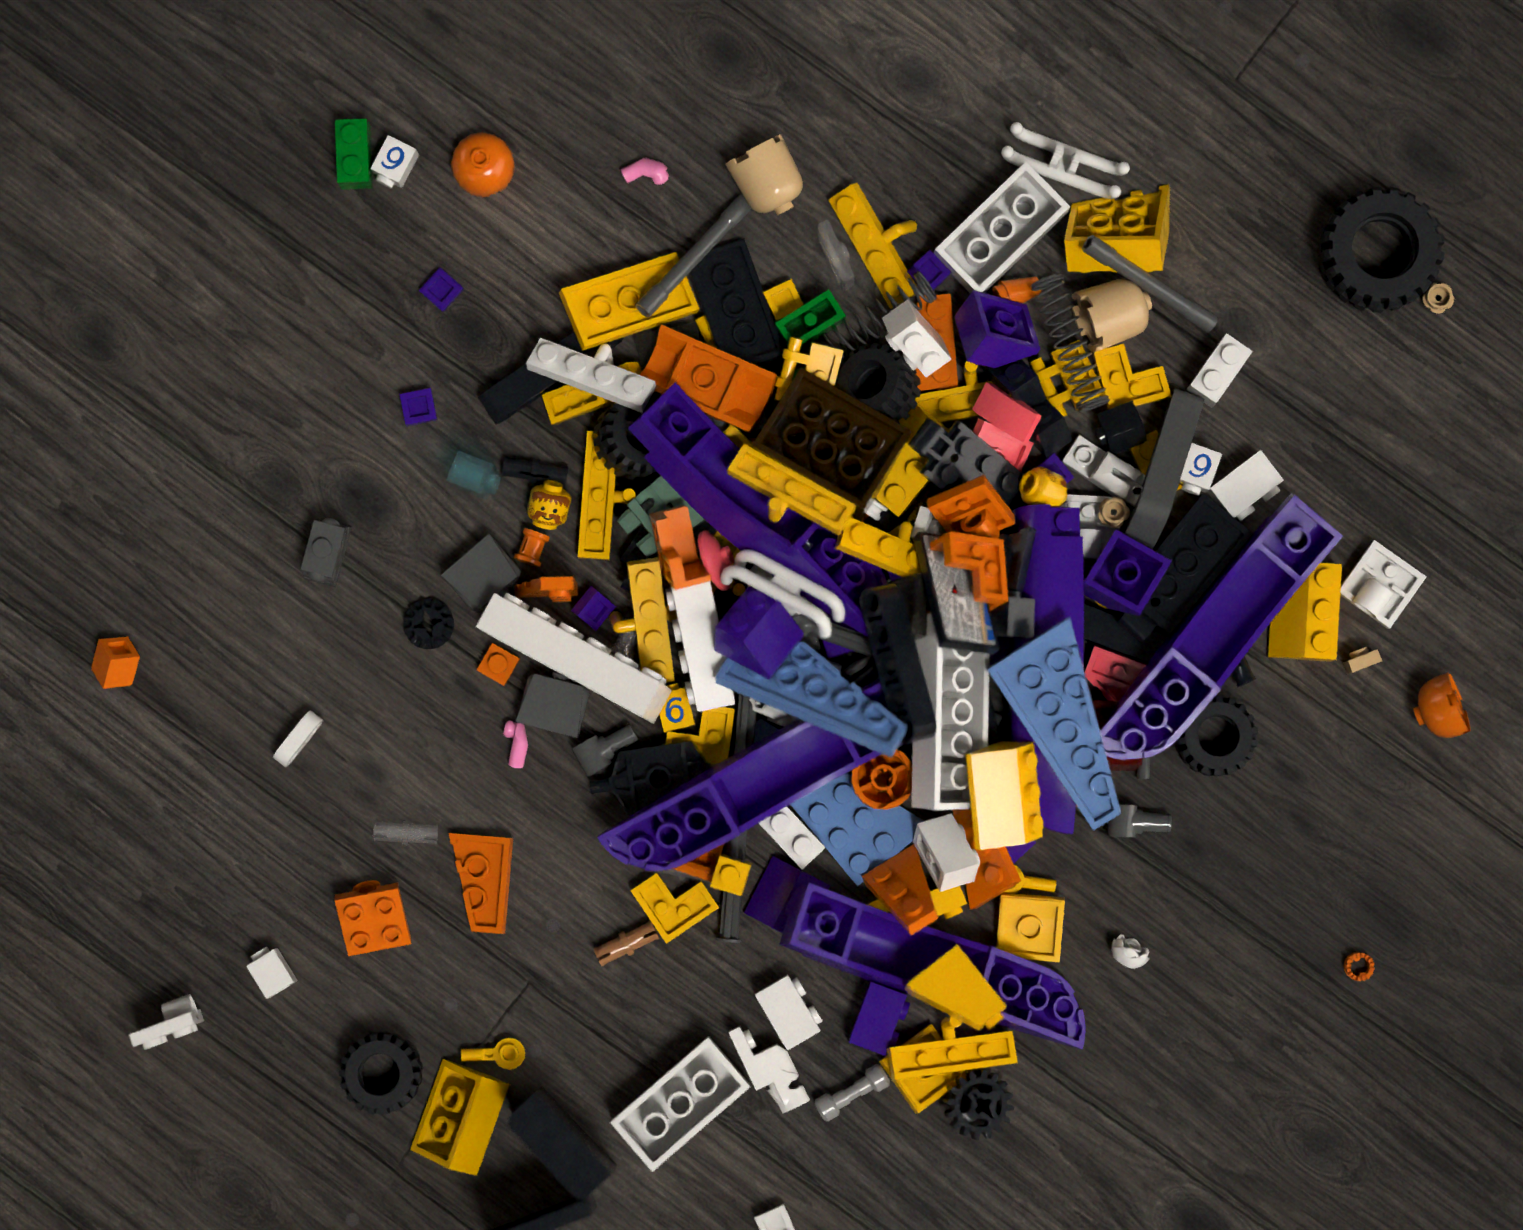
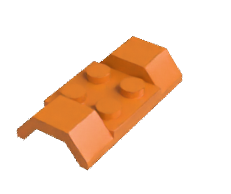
M662 324L653 353L645 369L639 374L654 380L656 383L655 392L662 394L676 382L706 415L749 433L759 424L773 395L777 375L773 372Z

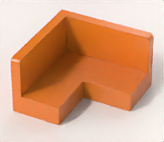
M682 505L650 513L661 573L672 588L678 590L710 582V573L698 559L688 507Z
M949 531L929 543L930 550L944 552V566L972 570L974 601L988 603L990 611L1008 601L1004 540Z

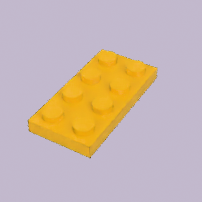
M677 252L571 285L559 291L560 298L582 351L696 314L700 310L687 277L668 295V298L649 318L643 316L635 307V304L653 285L657 284L679 261Z

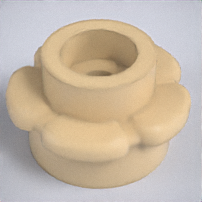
M1432 283L1423 295L1425 307L1430 308L1433 313H1443L1446 308H1451L1454 303L1452 289L1445 283ZM1436 295L1441 296L1440 301H1437L1435 299Z
M1120 497L1106 498L1099 505L1100 512L1098 517L1104 525L1108 524L1111 528H1118L1123 525L1124 520L1129 518V507L1126 506L1125 501ZM1112 509L1117 511L1116 515L1111 514Z

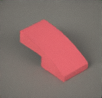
M988 382L985 383L972 409L1000 430L1028 444L1042 416L1025 402L1013 399L997 385Z

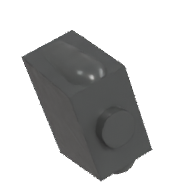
M321 518L313 521L300 569L305 580L336 587L352 526L341 524L332 518Z
M488 534L441 576L473 612L483 611L487 607L494 593L501 597H504L505 593L510 594L511 592L508 588L520 579L521 570L494 538Z
M552 672L551 678L532 674L527 679L515 722L579 739L589 699V690L583 686L570 683V679L562 674Z

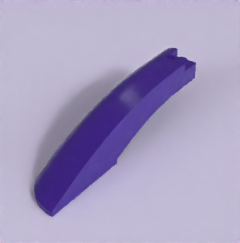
M676 382L671 385L628 427L632 434L649 451L644 458L700 516L740 551L744 549L757 551L830 590L838 596L845 607V618L842 622L868 636L860 607V596L865 589L888 584L881 568L835 549L838 538L837 534L789 508L786 509L779 521L772 522L768 517L769 501L771 498L727 474V469L740 448L706 416ZM800 589V596L832 616V610L828 604Z
M1290 493L1271 517L1268 516L1258 527L1247 543L1157 650L1099 729L1106 756L1120 760L1148 758L1170 747L1221 690L1222 685L1259 636L1303 582L1340 541L1343 535L1296 495Z
M1051 504L1028 505L1012 510L1015 515L1012 534L1020 532V529L1027 527L1036 530L1025 586L1022 592V598L1035 599L1034 637L1012 638L1011 652L1070 616L1083 664L1084 575L1083 537H1080L1079 508L1051 507ZM1008 702L1007 741L1034 742L1035 754L1037 756L1036 770L1038 786L1040 788L1039 802L1043 827L1057 833L1072 835L1074 832L1076 803Z
M880 679L861 688L862 694L873 703L878 702L888 710ZM798 719L660 797L601 833L597 838L613 857L626 865L630 864L644 868L646 871L673 869L741 835L742 832L882 753L802 719Z
M809 882L803 883L795 890L785 908L784 915H787L788 918L779 945L803 953L802 956L905 994H908L905 990L907 983L958 945L1005 1003L1006 1008L1001 1012L1004 1018L997 1023L998 1025L1073 1048L1083 1049L1086 1033L1083 1009L1079 1008L1073 994L1075 991L1061 975L1047 967L993 946H986L928 926L910 935L892 914Z

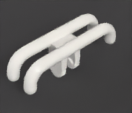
M1015 122L1010 126L1011 134L1014 137L1053 153L1050 164H1046L1014 151L1011 146H1005L1002 148L1001 154L1006 161L1018 167L1027 162L1040 175L1103 198L1115 199L1120 196V187L1116 185H1103L1076 175L1075 172L1079 163L1110 174L1122 176L1130 170L1128 163L1113 162L1023 128L1019 122Z
M744 549L738 552L734 560L735 565L724 568L721 573L720 580L722 584L730 585L733 578H736L781 602L791 617L798 611L811 618L819 627L820 637L824 639L829 638L832 633L831 623L823 611L799 598L800 589L828 604L832 610L834 621L842 622L845 618V607L836 594L752 549ZM747 562H750L775 576L769 582L745 569Z

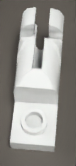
M1078 435L1061 460L1063 464L1111 496L1120 497L1134 507L1139 494H1134L1133 490L1135 487L1142 488L1145 475L1111 452L1103 451L1081 435Z
M737 1026L728 1031L756 1091L768 1085L770 1089L767 1091L778 1104L782 1113L788 1112L810 1100L803 1085L789 1087L791 1081L796 1080L799 1075L786 1049L776 1043L754 1054L752 1049L757 1047L749 1029L743 1031L741 1026Z

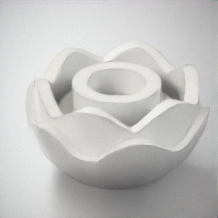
M1120 934L1117 939H1113L1112 955L1122 965L1135 969L1143 966L1150 959L1148 958L1149 949L1141 948L1136 939H1125L1123 934Z

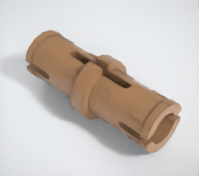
M649 921L628 933L624 931L618 933L619 937L599 947H595L593 950L599 959L600 965L604 966L625 954L631 956L635 954L634 950L660 938L656 929H654L653 923Z

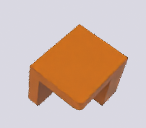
M128 636L99 639L91 669L103 689L131 686L140 655Z

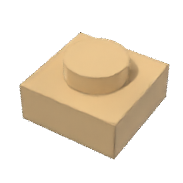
M1366 646L1349 653L1351 659L1343 662L1347 674L1379 663L1382 659L1378 649L1369 652Z

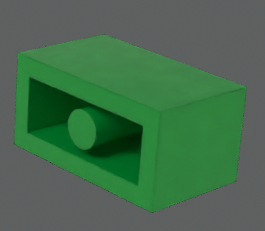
M335 120L336 167L339 187L341 189L373 188L371 126L368 120Z
M828 289L777 321L775 327L787 348L790 337L802 339L801 350L808 343H812V340L815 341L823 336V334L831 331L833 326L837 327L844 323L846 315Z

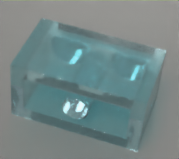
M461 451L457 452L447 477V482L452 487L485 500L488 499L489 494L495 495L501 481L498 469L494 464Z

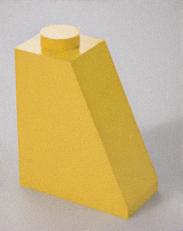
M958 945L907 983L905 990L911 996L977 1030H980L985 1025L988 1029H991L1004 1018L1001 1012L1006 1008L1005 1003Z

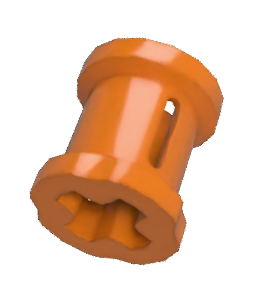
M524 528V538L519 552L515 553L513 558L520 562L540 567L541 562L539 559L545 542H549L550 537Z

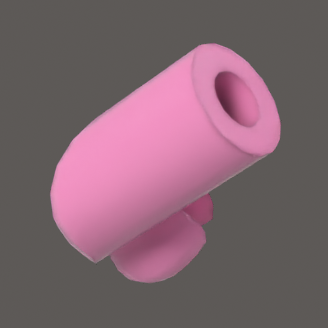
M642 158L620 169L627 183L643 175L652 178L656 185L665 183L669 178L666 172L667 167L662 162L648 158Z
M509 720L505 724L503 733L505 737L513 738L508 765L513 768H523L528 749L525 725Z

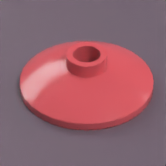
M704 530L698 535V547L705 569L710 573L711 580L715 586L721 591H727L731 588V584H722L720 576L724 568L734 564L733 553L728 546L722 547L716 537L709 531Z

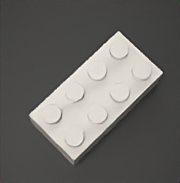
M1025 162L934 250V255L952 272L951 274L970 294L973 290L985 293L1068 213L1070 206Z
M706 582L674 590L672 586L665 589L669 610H676L678 619L672 620L676 642L683 641L684 650L678 651L683 674L689 673L691 681L685 682L689 705L696 704L697 712L734 705L733 690L716 683V675L725 662L726 657L714 651L715 628L719 622L711 583Z
M708 1036L615 1116L610 1123L653 1172L750 1088L751 1084Z

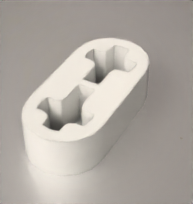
M308 711L277 749L273 758L286 768L318 730L323 719L313 711Z

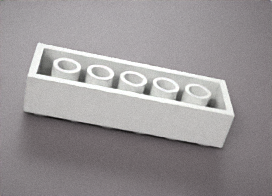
M505 593L504 597L493 594L476 625L478 629L653 724L655 723L672 691L665 686L667 679L646 667L643 668L642 672L637 670L639 664L619 652H616L614 657L611 656V649L591 637H588L586 642L583 641V634L563 622L560 623L559 627L555 626L557 620L533 607L531 612L527 611L530 606L509 593Z
M915 613V643L933 706L937 730L931 738L913 742L912 807L930 810L971 809L966 754L988 746L989 672L987 669L989 667V654L939 647L931 614Z

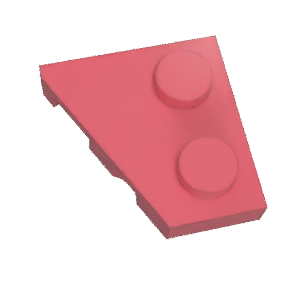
M1095 644L1085 669V675L1089 682L1102 692V695L1109 703H1113L1116 706L1147 663Z

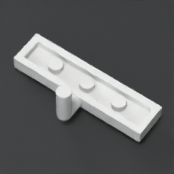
M540 338L526 362L527 370L643 413L656 389L654 380L614 366L612 350L608 344H602L593 358Z

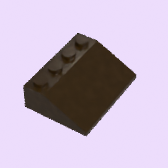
M800 368L755 439L752 448L855 504L856 508L852 517L862 521L912 431L812 373Z

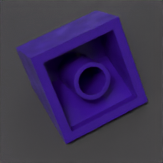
M973 290L954 316L967 362L997 368L1035 355L1040 351L1027 304Z
M1115 529L1084 581V595L1108 609L1140 616L1172 561Z
M749 586L716 626L714 651L769 680L804 637V632L781 602Z
M773 856L744 913L783 934L788 918L787 915H784V911L795 890L806 882L827 890L830 885Z

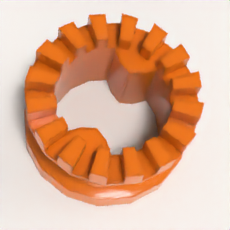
M1361 952L1349 954L1343 965L1346 975L1356 981L1369 979L1375 970L1372 958ZM1363 958L1367 963V970L1365 973L1359 972L1356 976L1351 971V963L1353 960L1359 961Z

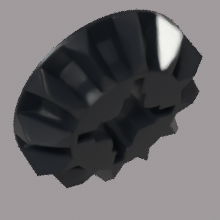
M421 599L412 604L407 610L403 622L404 632L408 640L415 646L422 649H436L450 639L454 630V618L450 609L444 603L436 599ZM424 611L427 612L431 619H442L441 622H437L433 626V637H430V633L425 628H415L419 623L424 622Z

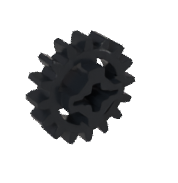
M978 1069L975 1075L973 1071L967 1070L966 1079L956 1076L955 1081L958 1085L956 1087H947L952 1096L951 1098L943 1099L944 1103L950 1105V1109L945 1111L944 1115L954 1117L950 1126L955 1129L961 1127L959 1130L960 1135L966 1137L970 1133L972 1139L979 1140L982 1133L984 1138L990 1139L992 1138V1129L1001 1133L1003 1130L1000 1123L1002 1121L1010 1122V1118L1005 1114L1006 1111L1014 1110V1106L1007 1104V1100L1013 1097V1093L1003 1091L1008 1083L1003 1080L997 1082L998 1074L991 1072L987 1076L986 1070ZM977 1083H985L988 1085V1087H983L981 1090H978L973 1085ZM976 1098L982 1099L979 1103L982 1111L976 1110L978 1106ZM979 1118L985 1124L974 1126L969 1124V1122H974Z

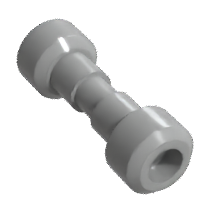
M875 1064L866 1069V1076L855 1081L852 1086L845 1090L842 1089L833 1095L825 1093L815 1099L814 1104L823 1120L830 1121L839 1116V1109L850 1104V1101L860 1095L863 1096L872 1090L880 1092L890 1085V1080L882 1066Z

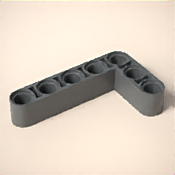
M1177 388L1173 389L1172 396L1169 399L1138 500L1123 530V534L1152 550L1170 514L1205 400L1202 397Z

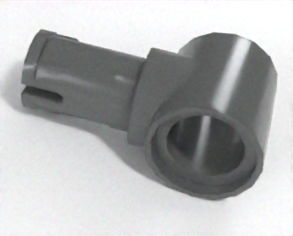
M628 724L605 738L603 736L598 738L595 735L574 747L572 751L585 774L589 777L612 763L611 760L615 758V754L638 741V738Z
M1120 805L1121 814L1108 821L1109 837L1136 838V834L1141 835L1142 832H1171L1172 827L1171 814L1143 812L1142 809H1137L1136 805Z

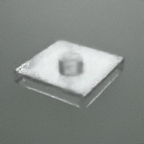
M825 220L818 224L816 237L841 290L845 291L854 287L855 275L848 263V260L851 258L843 242L839 243L829 220Z

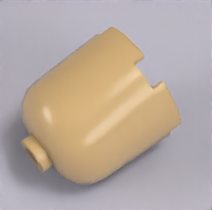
M781 134L746 151L747 154L737 159L734 158L725 164L748 205L758 213H768L775 210L778 216L794 207L791 201L799 196L802 191V177Z
M1116 279L1072 294V298L1074 300L1077 299L1078 305L1072 308L1074 317H1079L1075 320L1078 329H1083V331L1079 332L1080 336H1088L1091 343L1088 344L1087 348L1093 353L1139 335L1148 325L1149 310L1152 309L1150 296L1146 291L1142 292L1138 285L1128 279Z

